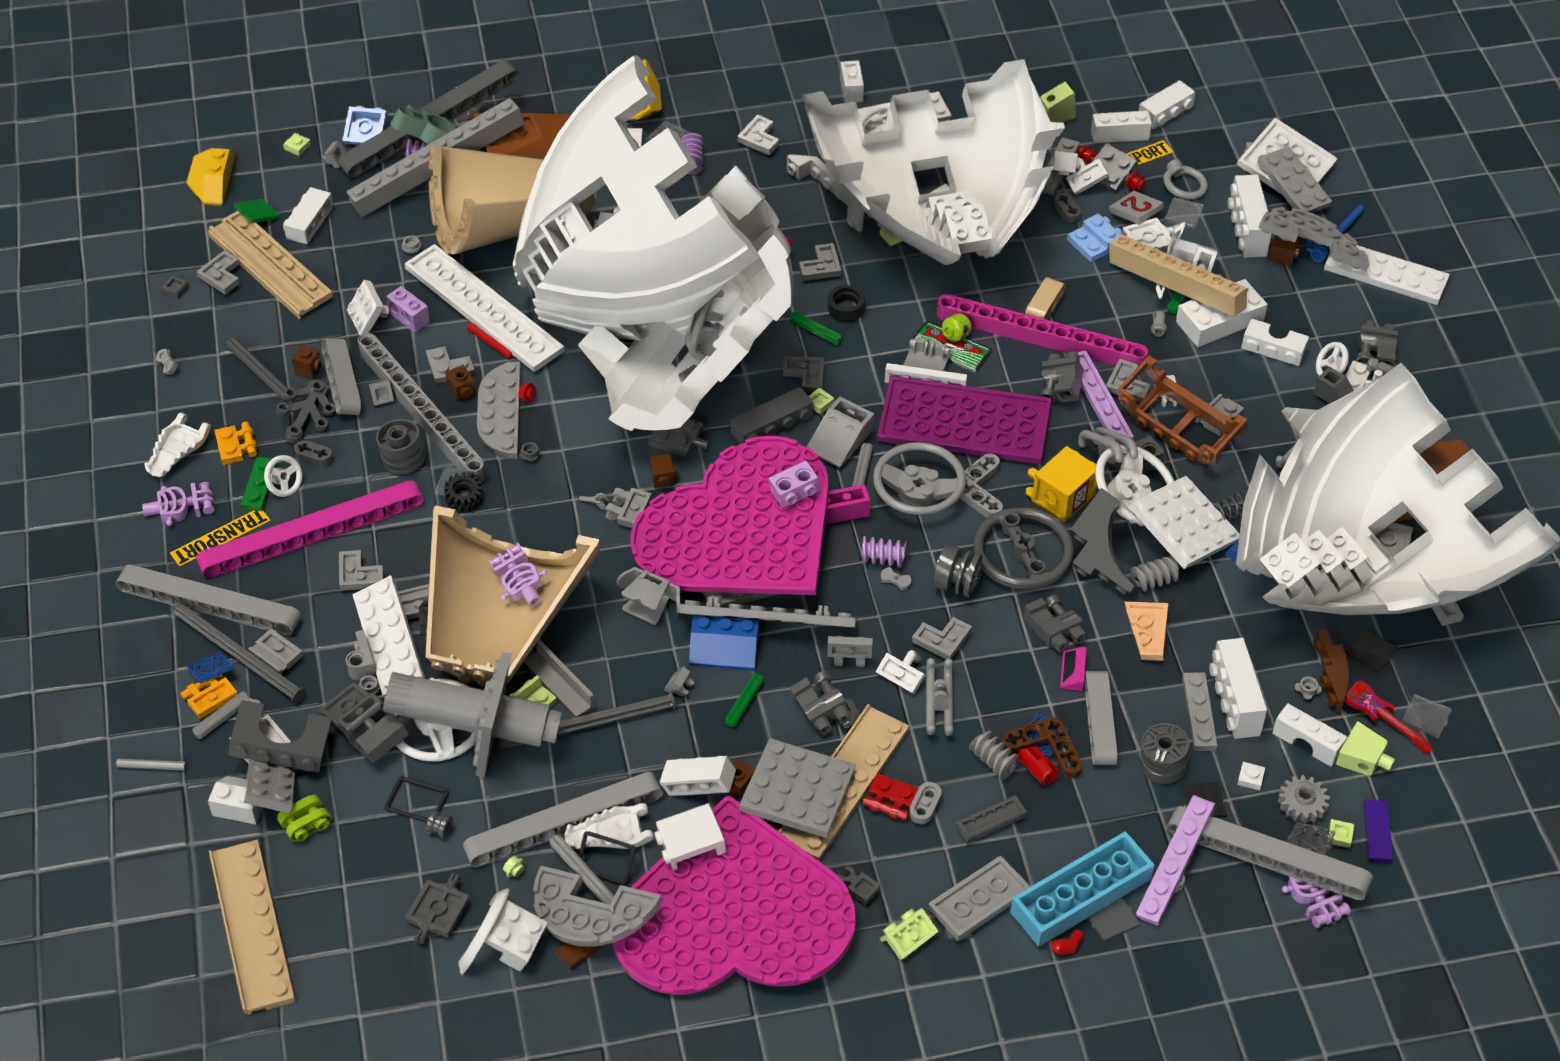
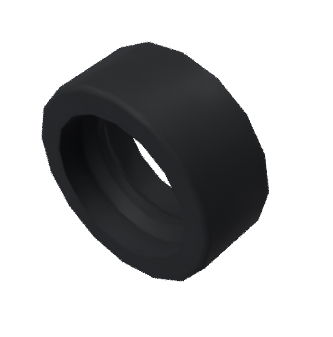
M841 285L832 289L828 294L827 310L834 319L841 322H851L863 315L865 296L859 288L852 285ZM842 299H850L855 301L857 305L843 308L835 304V302Z

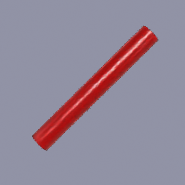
M473 323L467 325V330L508 359L513 358L512 352Z

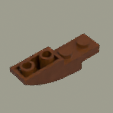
M1326 628L1318 629L1316 638L1313 640L1314 650L1321 657L1320 661L1323 668L1322 675L1320 676V685L1326 690L1329 706L1333 707L1335 714H1340L1349 683L1346 654L1342 644L1333 645Z

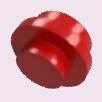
M533 383L522 384L519 388L518 395L523 402L531 403L535 399L537 390Z

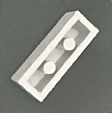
M1179 80L1140 103L1139 111L1149 112L1152 123L1151 128L1155 129L1173 117H1177L1183 111L1190 109L1194 104L1195 91Z
M1149 112L1093 114L1091 125L1093 142L1109 143L1149 140L1152 124Z
M309 188L306 194L302 196L299 204L294 207L290 217L284 222L283 229L285 230L286 239L306 245L309 243L333 208L331 193Z
M727 756L667 760L660 784L669 796L725 793L730 791L736 769Z

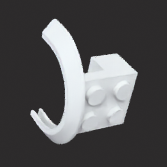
M1183 221L1175 227L1166 253L1211 272L1217 250L1179 239L1185 226ZM1157 283L1156 291L1159 299H1161L1165 286Z
M506 888L497 892L489 903L491 907L482 925L459 961L460 973L463 975L468 969L483 942L502 952L499 961L521 971L528 962L547 922L506 900L510 889Z

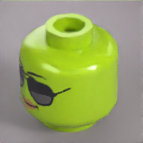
M954 314L943 321L942 332L949 341L958 342L969 336L971 322L964 314Z

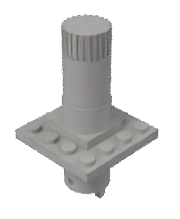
M502 652L501 659L495 661L493 678L486 682L484 690L392 672L383 706V712L475 733L473 743L477 744L473 766L477 767L475 776L485 777L494 738L540 747L542 741L555 743L562 712L550 710V705L505 695L511 653Z

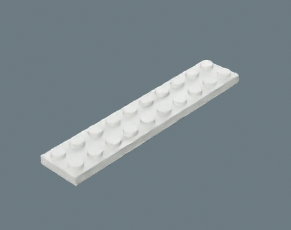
M432 245L405 263L407 271L478 328L510 350L513 356L533 372H536L565 352L564 346L437 245Z

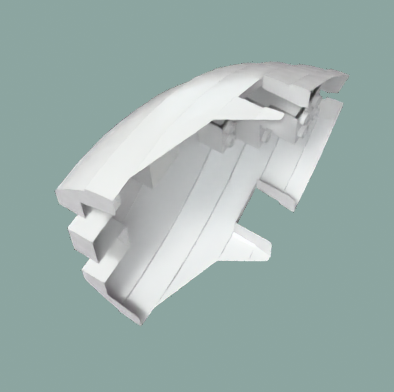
M632 56L609 74L575 109L557 134L537 172L522 217L513 261L514 275L518 280V285L525 288L530 284L535 292L536 298L533 299V304L536 308L534 310L539 316L537 318L540 321L583 334H588L594 326L604 327L617 339L642 340L634 327L635 324L664 321L665 324L686 336L690 333L694 314L743 269L760 258L750 240L731 224L717 200L708 196L679 217L664 192L672 184L695 169L697 165L675 131L667 128L645 145L638 148L624 124L626 121L656 100L655 95L644 79L650 73L639 56ZM604 185H607L621 211L593 230L579 203Z
M1025 59L1004 62L989 80L965 84L962 97L968 118L938 122L929 90L892 95L890 110L895 129L864 134L856 101L831 105L824 92L804 94L803 100L816 147L829 171L856 203L871 218L905 243L944 265L955 263L960 259L961 254L975 251L979 256L984 255V258L993 257L1000 253L1036 205L1054 166L1042 168L1046 151L1051 148L1055 138L1065 129L1064 123L1050 122L1029 76ZM915 156L908 160H898L899 158ZM944 167L950 190L919 195L913 172Z
M737 165L701 201L708 196L717 200L731 224L750 240L760 258L743 269L721 289L724 291L723 297L711 300L708 310L722 314L723 319L722 321H709L719 324V331H701L698 344L701 345L699 352H703L705 358L703 360L694 359L688 351L677 367L672 365V361L685 345V336L675 328L665 324L664 321L635 324L634 327L642 340H634L629 347H626L606 328L594 326L578 345L605 378L612 412L609 420L630 431L634 428L642 430L680 428L694 413L699 401L718 380L722 382L746 356L753 341L772 320L777 321L791 306L794 288L792 262L789 255L791 247L782 231L778 228L780 221L774 210L764 199L765 196L747 180V177ZM693 364L697 366L683 382L680 381L679 373Z
M1400 363L1384 376L1319 410L1286 407L1281 411L1299 439L1283 467L1280 477L1277 476L1270 465L1259 454L1243 504L1236 565L1243 571L1247 569L1253 574L1259 575L1261 573L1267 577L1274 578L1278 585L1263 596V599L1269 604H1276L1280 607L1341 615L1403 614L1450 604L1493 588L1529 569L1560 547V537L1547 523L1543 527L1527 508L1489 534L1471 512L1504 489L1499 477L1473 449L1438 475L1419 455L1449 433L1451 429L1447 420L1429 401L1416 378ZM1408 511L1426 533L1393 557L1375 535Z

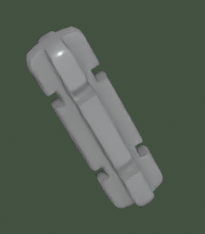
M1373 357L1368 360L1366 365L1367 369L1372 371L1374 369L1382 371L1383 376L1394 368L1382 361L1379 363V360Z

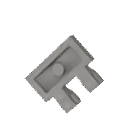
M615 488L613 496H615L613 503L615 504L608 503L605 509L607 511L605 518L609 520L617 519V524L632 528L638 514L648 507L651 493L631 488L630 492L624 491L621 488Z
M828 636L827 657H834V666L843 667V657L856 658V667L865 668V658H872L873 638Z

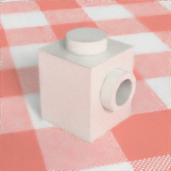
M1052 151L1050 166H1054L1053 170H1057L1058 175L1069 176L1070 172L1075 173V169L1079 168L1080 158L1077 157L1078 153Z

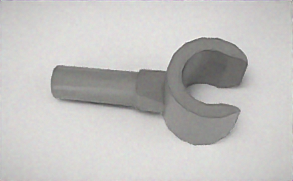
M598 493L595 497H579V501L595 503L602 510L607 507L604 502L610 501L603 493Z

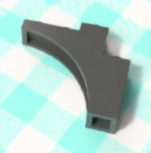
M1100 488L1071 528L1076 533L1073 537L1083 544L1087 541L1073 561L1078 566L1075 570L1085 577L1088 574L1094 577L1100 571L1099 577L1106 582H1109L1110 579L1117 584L1115 588L1124 595L1127 592L1133 595L1138 588L1121 571L1112 548L1113 521L1121 502L1106 490Z

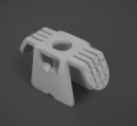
M636 567L623 572L617 578V585L620 588H626L622 591V596L629 599L622 608L624 612L657 625L669 599L677 602V613H679L680 587L670 583L669 580Z

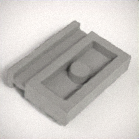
M1219 394L1209 404L1227 417L1232 414L1234 419L1244 412V407L1228 398H1223L1222 394ZM1196 417V422L1202 423L1203 427L1218 436L1223 434V432L1202 418Z
M429 584L398 591L407 620L419 618V606L423 601L429 599Z
M270 629L259 638L253 647L250 646L248 648L251 654L281 675L285 669L288 670L303 657L301 649L273 629Z

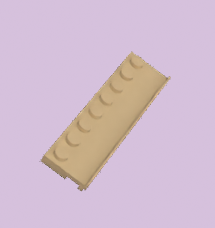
M239 211L222 219L221 224L209 227V237L223 250L239 258L240 265L298 319L333 297L332 291L256 222L250 223L244 216L240 215Z
M868 704L831 756L856 764V767L828 837L825 838L787 825H782L778 832L820 861L871 787L876 774H880L909 732V725L870 707Z
M258 840L212 852L209 850L244 1014L251 1015L252 1011L263 1008L269 1010L295 1003Z

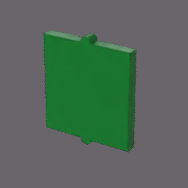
M263 199L234 203V207L240 212V215L244 216L250 223L279 219L280 216Z

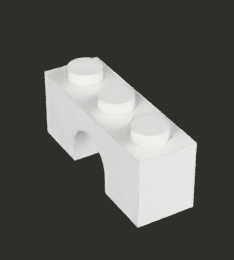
M1251 318L1245 331L1241 348L1293 365H1300L1307 348L1309 336L1289 331L1285 338L1277 339L1269 334L1271 324Z
M1287 704L1276 718L1272 733L1290 744H1293L1297 738L1304 739L1313 748L1312 756L1331 767L1336 762L1339 751L1347 739V736L1290 704Z

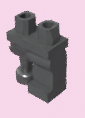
M1366 320L1365 324L1361 327L1358 339V348L1361 349V352L1357 354L1356 361L1367 365L1368 360L1372 357L1370 351L1376 352L1375 359L1388 361L1389 365L1394 367L1398 331H1395V325L1386 324L1383 328L1376 327L1374 321Z
M1069 351L1066 358H1062L1057 353L1050 354L1048 361L1042 362L1044 369L1041 374L1046 381L1045 389L1041 391L1040 397L1051 398V403L1056 401L1057 396L1061 402L1079 400L1084 368L1080 363V356L1077 351ZM1070 391L1072 395L1067 396L1066 392Z
M1054 594L1049 596L1045 602L1040 598L1025 605L1024 620L1039 638L1045 642L1048 649L1054 647L1060 653L1068 648V640L1071 638L1077 644L1085 641L1086 633L1082 628L1083 619L1077 616L1073 610L1066 611L1061 606L1062 600L1058 595ZM1050 612H1054L1056 617L1053 618Z
M821 671L813 678L815 685L818 688H822L825 693L821 697H818L807 677L789 688L814 728L823 735H826L833 729L830 724L833 720L838 719L840 724L851 720L849 713L851 709L841 692L831 685L832 677L828 671Z

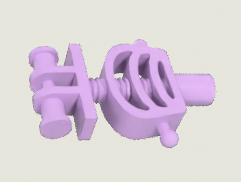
M191 483L192 497H186L184 491L179 487L167 488L162 486L161 490L157 492L158 501L142 504L144 516L160 514L162 522L171 526L173 522H179L186 518L188 506L194 505L197 517H201L200 508H203L205 514H211L214 512V507L212 506L214 499L212 497L213 493L210 490V483H200V490L198 491L196 490L195 483Z
M516 543L517 545L510 549L506 548V554L501 555L499 552L497 557L488 560L498 578L504 575L501 583L506 593L501 595L502 600H507L511 596L515 601H518L524 597L529 606L539 604L541 599L535 590L542 586L540 577L547 576V571L542 570L538 573L532 563L526 562L529 559L519 543Z
M1289 877L1288 886L1282 887L1284 893L1290 891L1294 900L1300 904L1316 902V904L1309 906L1306 911L1307 918L1312 917V923L1316 928H1319L1324 923L1327 925L1331 924L1332 918L1338 921L1341 919V916L1351 913L1347 903H1342L1341 906L1337 907L1343 899L1341 894L1326 899L1325 897L1330 890L1324 888L1320 890L1321 887L1293 877Z

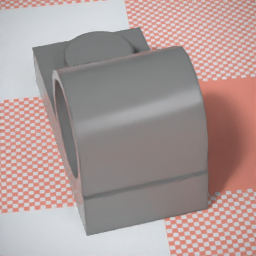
M364 630L356 631L357 641H353L355 651L350 652L346 656L348 675L353 680H361V678L367 675L376 677L374 662Z

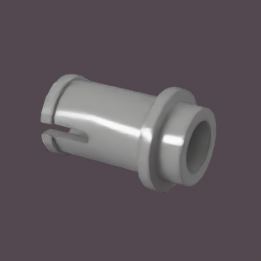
M1157 311L1156 314L1153 313L1151 332L1155 336H1163L1167 331L1165 313Z

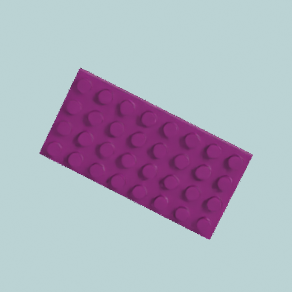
M890 375L877 441L895 444L930 443L950 452L978 456L994 454L999 459L1041 465L1051 398Z

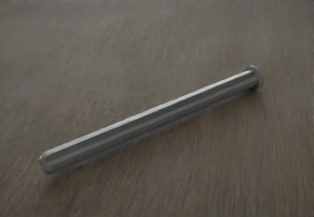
M183 604L174 607V615L290 697L294 704L299 703L306 694L304 688L294 685Z
M669 692V695L560 721L556 736L668 708L674 710L676 707L673 694ZM498 738L501 749L523 744Z

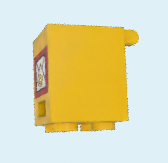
M1066 446L1039 471L1034 468L1028 470V476L1034 479L1033 488H1026V495L1032 498V502L1065 523L1096 495V464Z

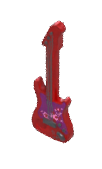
M1358 681L1349 689L1345 696V701L1348 705L1364 711L1373 721L1377 720L1378 716L1376 714H1378L1412 739L1411 742L1418 746L1423 753H1430L1432 747L1421 732L1417 733L1391 714L1389 711L1392 712L1395 707L1389 702L1380 699L1365 682Z

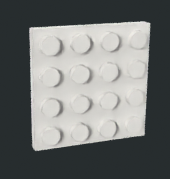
M1274 118L1241 156L1237 165L1252 175H1258L1259 180L1281 193L1257 163L1259 157L1289 146L1317 183L1322 180L1338 158L1277 118Z
M1187 476L1131 502L1128 507L1183 569L1194 565L1239 540L1240 534L1226 519L1224 520L1223 515Z

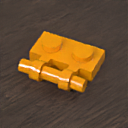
M243 422L240 431H236L235 425L214 430L223 465L243 461L242 454L248 453L250 457L257 455V443L253 440L254 431L250 427L249 422ZM245 440L244 444L239 445V441Z
M222 674L202 683H192L186 687V690L180 693L183 700L188 699L189 707L199 719L219 709L238 695L235 688L226 677L223 678Z

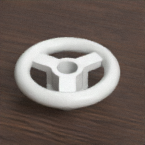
M1332 342L1320 351L1316 360V371L1319 376L1323 373L1322 367L1330 366L1341 374L1344 372L1349 359L1348 350L1345 345L1340 342ZM1335 348L1332 355L1323 360L1326 353Z
M280 455L269 461L265 468L264 480L270 492L280 497H287L294 494L301 486L303 478L302 469L294 458ZM282 461L291 464L287 469L274 468L275 464ZM296 471V481L288 489L290 475ZM272 483L281 484V490L275 488Z

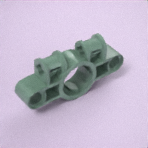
M408 105L406 108H398L391 121V126L400 132L418 137L425 143L430 144L460 127L461 123L448 121L445 117L428 113L425 110L419 111L414 109L413 106Z

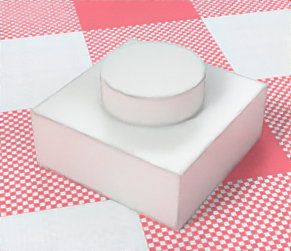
M1243 762L1237 785L1260 791L1265 767Z

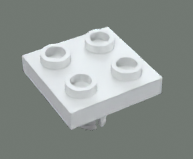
M363 280L354 298L349 303L347 311L359 335L370 332L378 317H387L389 307L382 304L371 281Z

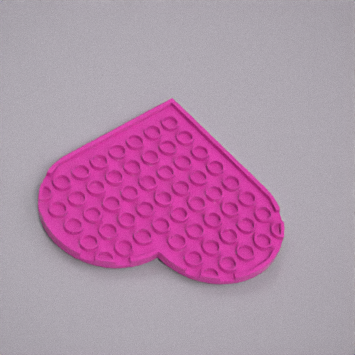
M780 436L754 437L746 439L745 443L736 447L732 445L720 453V457L714 464L711 463L702 484L684 485L676 487V491L666 495L660 494L651 500L649 506L643 512H640L635 519L630 542L633 557L638 568L669 580L670 583L679 586L680 591L816 595L829 493L828 474L819 456L811 448L798 444L796 440ZM807 461L818 477L820 491L797 501L793 505L782 508L771 493L768 478Z
M727 795L712 809L724 838L726 853L717 855L715 849L677 862L678 869L674 871L671 864H666L662 857L631 888L659 894L664 900L654 916L638 931L613 942L614 951L622 968L632 979L648 989L665 994L682 995L701 992L722 983L735 972L751 981L764 985H799L814 980L831 970L849 949L856 926L855 908L849 890L833 871L758 816L739 811L740 803Z

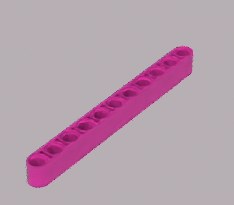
M949 294L941 295L938 298L937 316L943 321L954 314L961 313L970 320L971 328L1065 353L1086 350L1092 360L1116 366L1119 358L1139 366L1148 356V349L1141 344Z
M406 481L203 550L196 556V560L202 575L206 578H213L415 509L423 504L424 498L415 481Z

